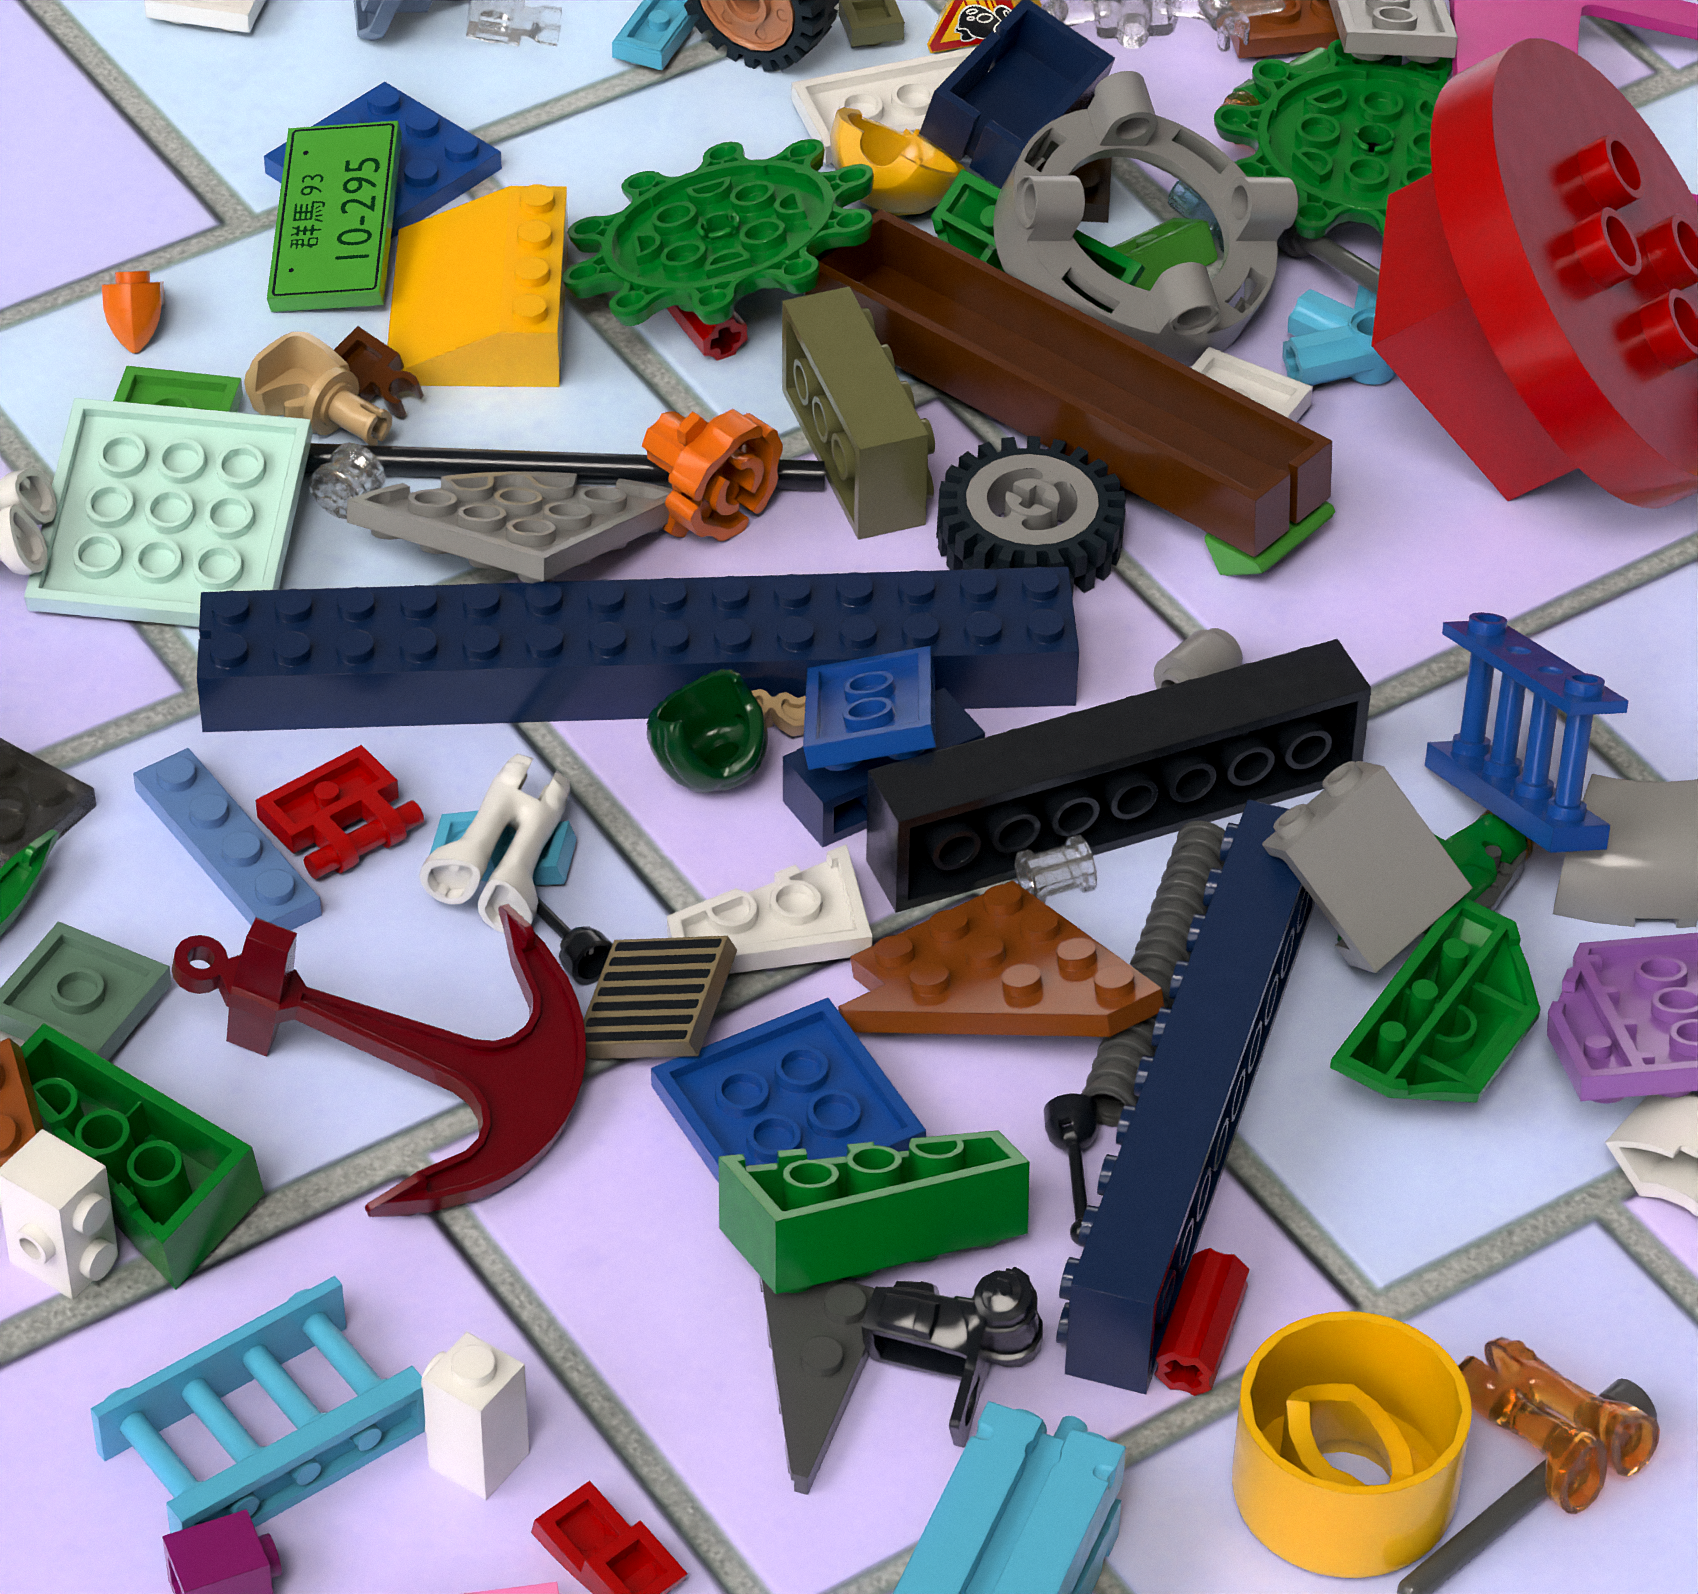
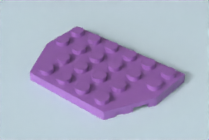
M1698 933L1579 943L1573 956V967L1567 969L1562 980V993L1558 1001H1552L1548 1010L1547 1036L1580 1101L1592 1100L1608 1104L1619 1102L1624 1097L1658 1094L1664 1097L1675 1098L1685 1096L1691 1091H1698Z

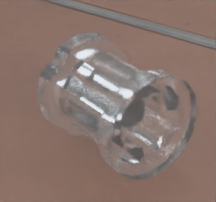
M1080 835L1067 838L1065 845L1037 854H1034L1031 850H1024L1016 854L1015 871L1018 884L1044 903L1047 897L1074 889L1086 893L1095 890L1097 887V871L1094 858L1087 842Z

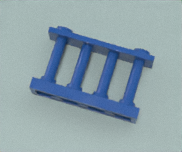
M1478 612L1470 614L1469 621L1443 622L1442 634L1471 652L1460 733L1455 734L1452 741L1427 742L1424 766L1549 853L1606 850L1610 824L1589 811L1587 804L1581 800L1593 715L1627 713L1629 700L1606 687L1603 678L1582 672L1508 626L1507 619L1503 616ZM1494 668L1502 672L1493 742L1491 745V740L1485 737ZM1527 688L1534 693L1523 767L1522 760L1517 758V750ZM1558 709H1560L1567 715L1557 786L1555 788L1554 782L1548 778Z

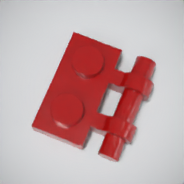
M362 745L255 800L257 818L293 854L313 843L320 848L306 855L303 859L306 870L314 879H318L333 870L341 874L359 863V856L380 845L385 848L396 845L406 839V831L424 822L423 812L414 800H410L395 809L389 804L399 798L398 780ZM360 818L367 822V824L348 834L341 829Z

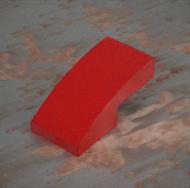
M590 1480L536 1518L532 1526V1535L592 1594H667L685 1581L688 1574L641 1520L630 1526Z

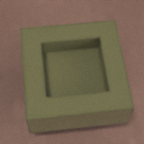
M839 0V17L852 47L861 45L875 46L883 42L904 40L905 22L895 0Z

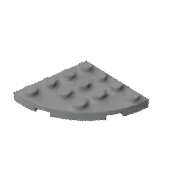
M508 471L441 476V488L410 493V486L401 483L347 500V523L370 529L371 534L380 539H403L420 544V549L427 553H450L467 558L469 564L477 568H500L518 574L520 580L527 583L551 582L558 574L573 567L588 565L591 559L610 550L622 549L627 545V542L644 534L660 531L663 525L668 524L669 511L665 506V501L672 489L626 479H618L615 487L577 485V474Z

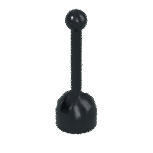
M538 897L536 914L562 939L559 961L564 970L579 984L587 985L597 982L613 943L602 932L590 926L575 927L571 930Z
M1071 1093L1051 1099L1045 1105L1043 1112L1045 1130L1049 1141L1057 1148L1067 1152L1069 1156L1075 1222L1071 1225L1070 1237L1078 1245L1081 1223L1087 1208L1081 1149L1089 1147L1097 1137L1099 1118L1097 1104L1091 1097Z

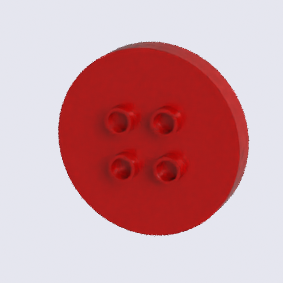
M1528 38L1516 42L1456 74L1447 81L1437 98L1431 122L1430 153L1432 173L1388 195L1371 346L1507 501L1579 468L1608 493L1626 503L1649 509L1667 507L1698 493V205L1672 159L1653 131L1625 96L1599 70L1571 49L1556 42L1542 38Z

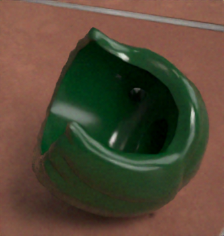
M734 669L712 671L689 684H685L681 689L675 690L665 700L659 702L657 707L653 708L646 723L647 740L661 768L677 784L699 793L727 791L744 784L759 770L767 751L768 732L762 708L743 677Z

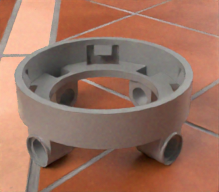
M1135 71L1117 72L1105 77L1097 84L1094 91L1095 96L1087 109L1065 114L1049 122L1029 140L1021 152L997 197L993 220L997 253L1005 273L1188 367L1193 366L1208 347L1221 352L1229 348L1242 334L1269 292L1277 268V240L1284 229L1292 226L1297 215V190L1294 182L1288 177H1247L1234 161L1210 141L1179 123L1156 115L1144 78L1140 73ZM1125 157L1151 164L1182 181L1206 201L1219 223L1224 241V258L1219 273L1210 280L1207 268L1204 265L1196 262L1181 263L1164 271L1150 291L1127 284L1107 273L1086 255L1073 237L1084 214L1085 195L1080 179L1071 174L1082 165L1097 159ZM1046 161L1041 172L1036 170L1043 162ZM1067 276L1090 297L1114 311L1110 314L1084 299L1063 281V278ZM1245 281L1244 298L1240 297L1235 307H1232L1228 303L1237 294Z

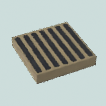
M728 936L614 940L583 1019L586 1035V1059L699 1056L737 953V949Z

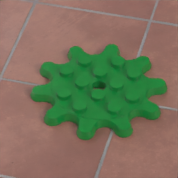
M1337 39L1328 46L1327 57L1329 64L1325 68L1316 71H1302L1278 59H1264L1257 62L1252 69V78L1256 89L1269 100L1257 106L1225 105L1217 109L1214 114V125L1220 138L1228 142L1243 144L1256 150L1255 154L1239 159L1235 163L1247 177H1288L1294 182L1298 195V210L1293 224L1297 233L1304 238L1317 239L1323 237L1335 225L1352 221L1369 224L1377 229L1383 239L1388 195L1432 173L1430 153L1432 116L1439 93L1452 73V58L1439 57V60L1433 63H1419L1411 60L1401 66L1382 65L1376 61L1358 59L1352 56L1351 53H1344L1341 40ZM1365 143H1377L1381 145L1375 146L1374 152H1369V145Z
M805 139L792 143L776 156L768 159L754 160L745 157L742 144L732 141L723 142L710 147L704 152L703 162L696 170L681 176L669 177L656 171L638 172L625 179L621 185L623 194L631 202L624 210L612 215L586 217L576 221L568 228L569 239L579 251L597 254L565 270L562 276L563 283L576 298H588L605 292L620 291L610 300L609 308L614 317L624 326L639 325L655 313L674 305H679V308L683 311H694L703 323L714 325L723 323L732 317L734 307L740 298L760 289L779 288L793 294L808 292L817 286L819 280L820 265L815 256L831 248L857 246L866 242L871 237L873 217L870 211L858 208L845 209L843 207L871 194L874 183L873 169L869 165L854 164L835 171L818 172L823 166L824 144L817 139Z

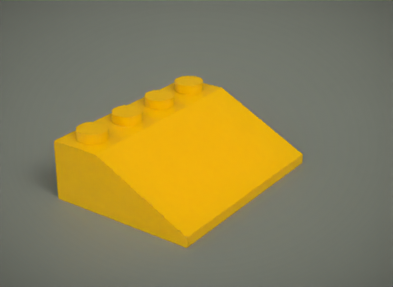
M542 184L508 186L399 229L387 346L400 354L404 365L401 371H407L416 376L420 386L560 387L566 293L562 276L564 271L567 270L569 244L567 233V186H546Z

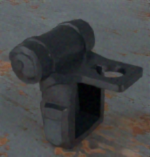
M1013 1267L1012 1269L1006 1268V1271L996 1270L982 1277L974 1289L972 1298L961 1296L952 1298L940 1295L936 1285L923 1281H897L894 1287L876 1286L863 1320L862 1336L863 1343L873 1360L961 1380L949 1421V1430L953 1445L965 1448L980 1394L992 1362L1004 1367H1022L1033 1361L1040 1351L1041 1343L1043 1342V1321L1037 1312V1292L1030 1282L1029 1275L1021 1269Z

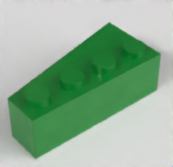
M43 1023L21 1048L44 1130L106 1166L114 1224L173 1288L177 1290L264 1195L252 1146Z
M999 1130L911 1138L908 1151H896L886 1146L874 1145V1142L847 1144V1156L807 1160L805 1148L777 1151V1163L746 1166L743 1154L718 1156L719 1229L775 1294L783 1292L799 1293L810 1289L813 1285L846 1277H866L879 1269L908 1262H928L936 1259L941 1254L970 1247H990L998 1244L1003 1239L1028 1234L1030 1162Z

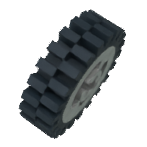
M1027 436V448H1018L1015 437H1007L1001 440V452H997L989 441L978 445L977 457L969 451L961 455L958 467L951 464L945 473V481H941L939 488L936 538H938L940 555H947L946 566L950 570L1069 567L1072 598L1074 584L1083 593H1086L1094 588L1095 577L1104 581L1111 574V564L1117 565L1123 543L1126 497L1124 490L1120 491V480L1115 473L1107 475L1108 465L1098 458L1088 464L1089 452L1079 446L1070 456L1065 455L1066 442L1053 439L1050 450L1040 449L1041 437ZM1004 513V517H998V515ZM1058 521H1063V522H1064L1063 524L1057 526V525H1058Z

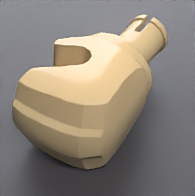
M290 332L281 336L255 356L245 374L244 384L246 393L253 409L261 415H284V417L310 419L313 433L328 435L342 427L363 439L369 445H378V440L382 442L391 429L392 414L359 397L358 378L350 371L348 363L330 346L308 332Z

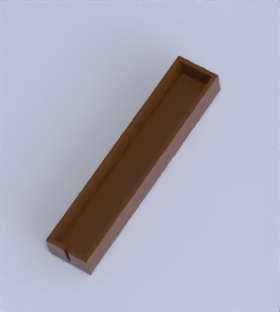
M882 209L872 215L871 237L866 242L857 246L831 248L815 256L820 265L819 280L815 288L805 292V296L850 286L861 309L867 307L870 310L875 324L876 337L881 345L888 344L895 366L1026 436L1041 437L1040 443L1051 448L1053 439L1065 441V455L1070 456L1078 446L1089 452L1088 464L1098 458L1108 465L1107 475L1115 473L1120 480V486L1253 557H1256L1289 530V520L1297 524L1331 497L1332 440Z

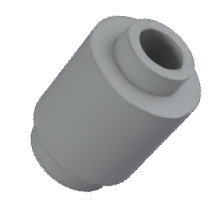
M1211 628L1209 630L1196 631L1156 663L1153 674L1156 688L1167 687L1189 679L1238 667L1242 664L1243 660L1241 648L1235 638L1225 630Z

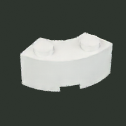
M1691 1092L1685 1096L1675 1098L1664 1097L1658 1094L1647 1095L1605 1143L1640 1197L1663 1198L1685 1207L1698 1217V1095Z

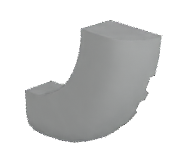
M1592 774L1582 801L1587 804L1589 811L1610 824L1608 846L1606 850L1566 852L1553 914L1593 923L1634 927L1636 918L1675 919L1676 928L1696 927L1698 921V779L1652 782L1616 779Z

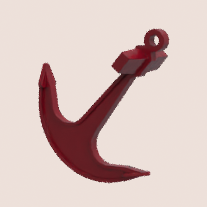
M509 904L499 906L498 911L504 929L510 964L529 1007V1020L514 1035L494 1041L473 1039L307 987L297 970L294 969L297 933L259 918H255L246 936L242 953L228 958L223 945L212 937L195 935L182 940L175 949L172 974L176 983L188 992L203 994L210 993L217 988L219 989L225 1005L229 1007L227 1042L267 1057L276 1038L280 1023L297 1020L453 1092L465 1101L478 1120V1139L466 1151L417 1171L365 1205V1211L369 1217L411 1216L416 1213L432 1212L470 1203L493 1194L513 1183L532 1169L549 1152L562 1134L573 1112L582 1084L586 1062V1035L577 996L568 976L545 942L534 932L531 924ZM202 960L208 963L210 967L199 969L192 966L190 962Z

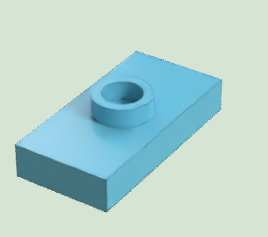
M643 0L612 41V58L663 70L700 17L698 14L688 15L684 7L688 0Z

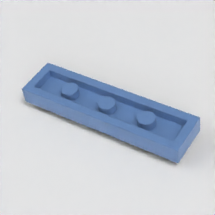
M189 748L133 773L135 791L251 926L255 918H259L291 931L322 916L320 897Z

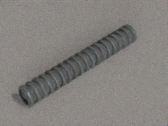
M1191 821L1183 825L1179 830L1171 856L1167 861L1166 870L1161 877V884L1158 886L1156 897L1151 904V911L1147 915L1146 924L1135 947V954L1130 961V965L1162 988L1164 1007L1169 1009L1172 1008L1174 1003L1173 999H1169V990L1175 965L1178 960L1189 962L1191 953L1186 951V945L1192 919L1195 913L1206 915L1208 907L1203 906V898L1210 870L1212 867L1223 869L1225 863L1220 861V850L1225 830L1211 822ZM1157 1014L1111 1037H1103V1041L1097 1050V1056L1092 1063V1070L1086 1079V1086L1081 1093L1091 1097L1096 1102L1100 1124L1118 1127L1124 1105L1136 1106L1139 1096L1134 1095V1084L1143 1055L1154 1057L1157 1047L1152 1046V1035Z

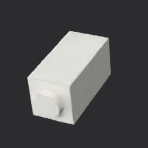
M466 1331L447 1352H439L432 1358L422 1376L421 1387L424 1397L429 1468L482 1499L487 1500L530 1453L525 1364Z

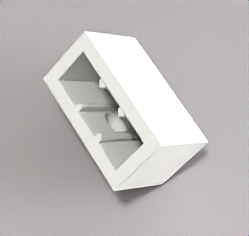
M41 1129L0 1167V1206L9 1260L13 1265L74 1300L92 1281L102 1279L119 1257L107 1170L105 1165Z

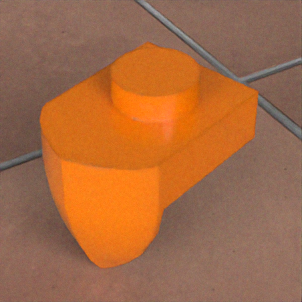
M150 271L115 272L116 284L102 285L103 310L106 321L114 336L131 353H139L149 342L159 323L161 307L165 305L164 281L150 282Z

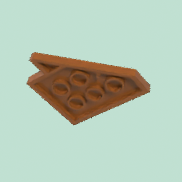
M1012 880L1005 884L993 886L987 889L984 894L950 910L937 912L929 920L897 935L884 937L875 945L850 956L853 978L866 987L869 992L838 1006V1010L851 1029L858 1033L1111 1037L1158 1014L1159 1009L1164 1007V1000L1160 986Z

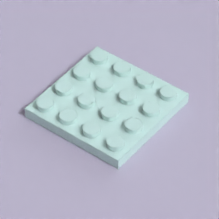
M74 398L52 483L56 498V514L53 521L42 524L41 533L44 536L47 547V564L44 570L29 575L24 595L28 611L199 627L201 592L278 590L313 436L311 420Z

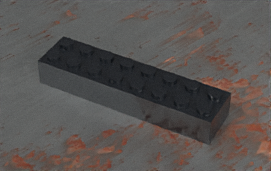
M1334 639L868 770L866 862L895 913L1174 833L1191 821L1212 822L1243 813L1247 800L1274 804L1324 789L1322 786L1324 779L1334 769L1347 762L1363 761L1371 686L1340 641Z

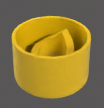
M1339 1311L1316 1314L1290 1323L1267 1338L1251 1357L1242 1378L1232 1463V1486L1235 1501L1244 1522L1263 1545L1287 1562L1313 1573L1338 1578H1366L1387 1574L1411 1565L1425 1556L1436 1546L1449 1528L1459 1499L1472 1407L1469 1389L1458 1365L1437 1342L1423 1332L1401 1321L1373 1313ZM1347 1452L1366 1457L1384 1469L1390 1477L1389 1484L1365 1485L1352 1475L1333 1468L1322 1454Z

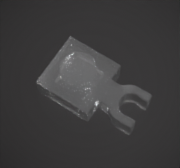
M469 0L466 37L484 40L489 43L519 46L521 36H524L540 44L557 47L561 32V25L559 24L562 7L551 5L525 6V0Z

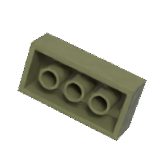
M850 286L782 300V391L817 460L825 461V476L857 539H865L926 525V503L934 495L933 480L928 468V455L935 452L933 429L927 418L920 419L909 383L907 381L900 382L895 372V363L888 344L881 345L877 339L875 324L870 310L867 307L861 309Z

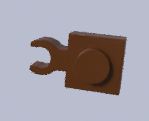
M357 326L334 349L348 363L350 371L358 378V396L370 402L378 395L384 400L387 409L392 414L404 417L406 415L402 401L396 396L404 391L413 392L420 399L424 396L416 376L410 372L401 371L404 365L400 354L361 327Z

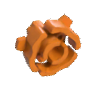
M734 409L714 417L710 422L705 421L693 411L686 418L676 411L662 413L659 419L651 427L647 428L642 447L647 451V459L670 473L668 481L672 485V491L668 494L665 501V506L669 511L668 524L663 526V530L676 537H685L690 530L701 538L712 536L718 541H725L742 533L749 523V517L738 511L739 505L742 504L756 514L761 513L777 485L778 463L783 452V444L778 431L750 413L742 415Z

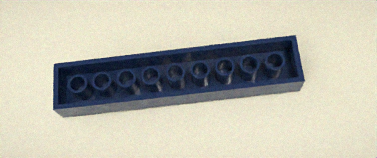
M1247 800L1239 825L1228 823L1225 829L1220 850V861L1225 862L1223 869L1212 867L1210 870L1203 898V906L1208 907L1206 915L1194 914L1186 945V951L1191 953L1189 962L1178 960L1175 965L1169 990V999H1173L1174 1003L1171 1009L1165 1007L1159 1009L1152 1035V1046L1157 1047L1154 1057L1143 1055L1137 1070L1134 1095L1139 1096L1136 1106L1125 1104L1121 1112L1116 1133V1144L1121 1145L1118 1156L1107 1154L1102 1164L1097 1187V1194L1103 1196L1099 1207L1088 1205L1085 1210L1078 1239V1245L1084 1247L1080 1259L1069 1257L1063 1271L1059 1298L1069 1300V1302L1065 1303L1060 1316L1056 1342L1066 1345V1375L1147 1394L1157 1365L1156 1356L1190 1261L1196 1252L1314 909L1315 901L1286 862L1281 858L1269 855L1262 845L1275 832L1273 828L1274 823L1282 814L1289 810L1288 808Z

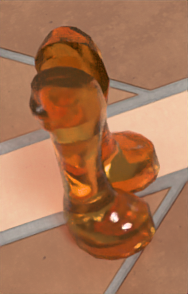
M1498 1337L1488 1341L1484 1346V1354L1488 1365L1474 1356H1466L1458 1364L1469 1389L1471 1407L1490 1422L1527 1441L1545 1457L1546 1493L1552 1502L1567 1513L1577 1514L1587 1509L1597 1499L1605 1483L1607 1467L1618 1475L1629 1477L1638 1473L1650 1461L1657 1448L1660 1428L1655 1418L1630 1403L1604 1399L1579 1386L1540 1359L1521 1340L1512 1341L1506 1337ZM1546 1409L1552 1410L1560 1414L1561 1416L1566 1418L1570 1423L1550 1413Z

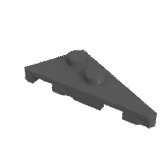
M760 1277L761 1292H763L767 1318L768 1342L773 1357V1375L779 1414L782 1417L788 1473L791 1480L794 1481V1492L808 1495L869 1357V1353L863 1343L862 1324L875 1288L844 1279H837L813 1285L810 1289L799 1293L783 1292L775 1294Z

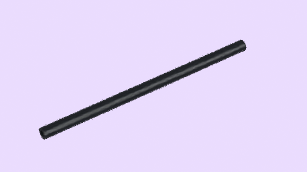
M311 443L304 472L441 477L508 471L558 472L577 474V482L616 483L618 479H626L653 485H671L668 481L670 473L647 459V455ZM779 459L778 481L775 489L824 491L825 461Z

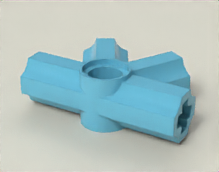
M1359 285L1354 309L1312 289L1298 297L1296 306L1288 318V333L1296 337H1291L1289 341L1283 342L1282 358L1286 366L1287 377L1310 386L1348 377L1357 382L1370 385L1391 381L1396 376V373L1371 346L1377 295Z

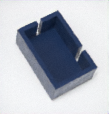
M1021 0L998 24L996 32L992 31L934 91L919 134L959 161L965 155L969 156L972 159L969 168L1001 189L1029 140L1042 127L1065 114L1089 107L1095 96L1094 91L1097 84L1109 76L1115 57L1031 0Z

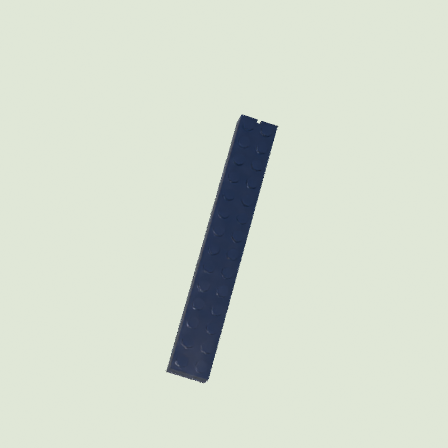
M1069 567L914 570L901 572L628 580L605 579L594 581H541L536 583H477L252 591L230 590L201 592L197 687L202 732L648 719L653 708L657 707L658 703L665 700L669 694L712 671L734 669L743 677L751 691L762 689L773 697L779 693L787 692L800 698L806 696L807 668L931 646L935 664V691L944 687L963 709L1076 706L1079 646Z

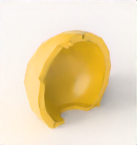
M843 107L837 110L830 133L832 163L836 170L854 164L869 165L873 169L874 183L872 192L860 200L869 207L878 210L882 209L895 216L922 214L938 205L961 169L966 170L949 153L919 136V129H915L914 132L905 129L902 133L884 124L862 117L863 114L858 109Z

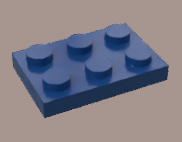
M931 646L807 668L803 748L808 770L825 767L830 771H842L857 766L862 760L884 756L896 760L909 759L918 756L925 749L936 747L935 664Z

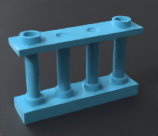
M333 1276L311 1289H304L295 1293L287 1302L129 1388H122L113 1392L103 1402L90 1408L96 1449L104 1462L131 1447L136 1450L173 1496L172 1500L166 1502L170 1533L247 1509L255 1528L424 1433L425 1410L423 1389L421 1387L422 1376L413 1366L389 1379H381L342 1334V1331L346 1329L343 1287L336 1276ZM314 1346L318 1348L358 1395L330 1412L321 1413L281 1366L283 1363ZM256 1379L297 1429L269 1446L260 1447L220 1399ZM192 1413L197 1415L236 1463L206 1481H198L159 1433L161 1430Z

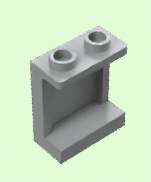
M1351 761L1334 769L1322 783L1324 790L1308 804L1296 805L1282 814L1274 823L1273 828L1275 832L1262 845L1269 855L1281 858L1286 862L1342 939L1335 946L1348 964L1377 973L1473 887L1386 768L1363 761Z

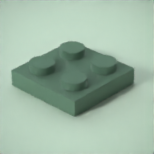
M58 921L0 988V1031L27 1041L45 1023L108 1061L171 986L170 966Z

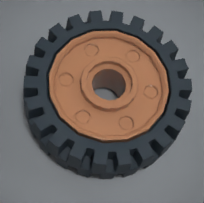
M688 0L684 7L688 15H699L700 19L694 25L701 34L707 30L713 34L709 40L713 47L717 50L723 45L728 47L726 57L736 62L744 56L745 66L756 69L759 65H762L764 71H774L778 67L781 70L789 68L818 45L832 28L831 24L836 20L838 10L834 9V7L839 3V0Z

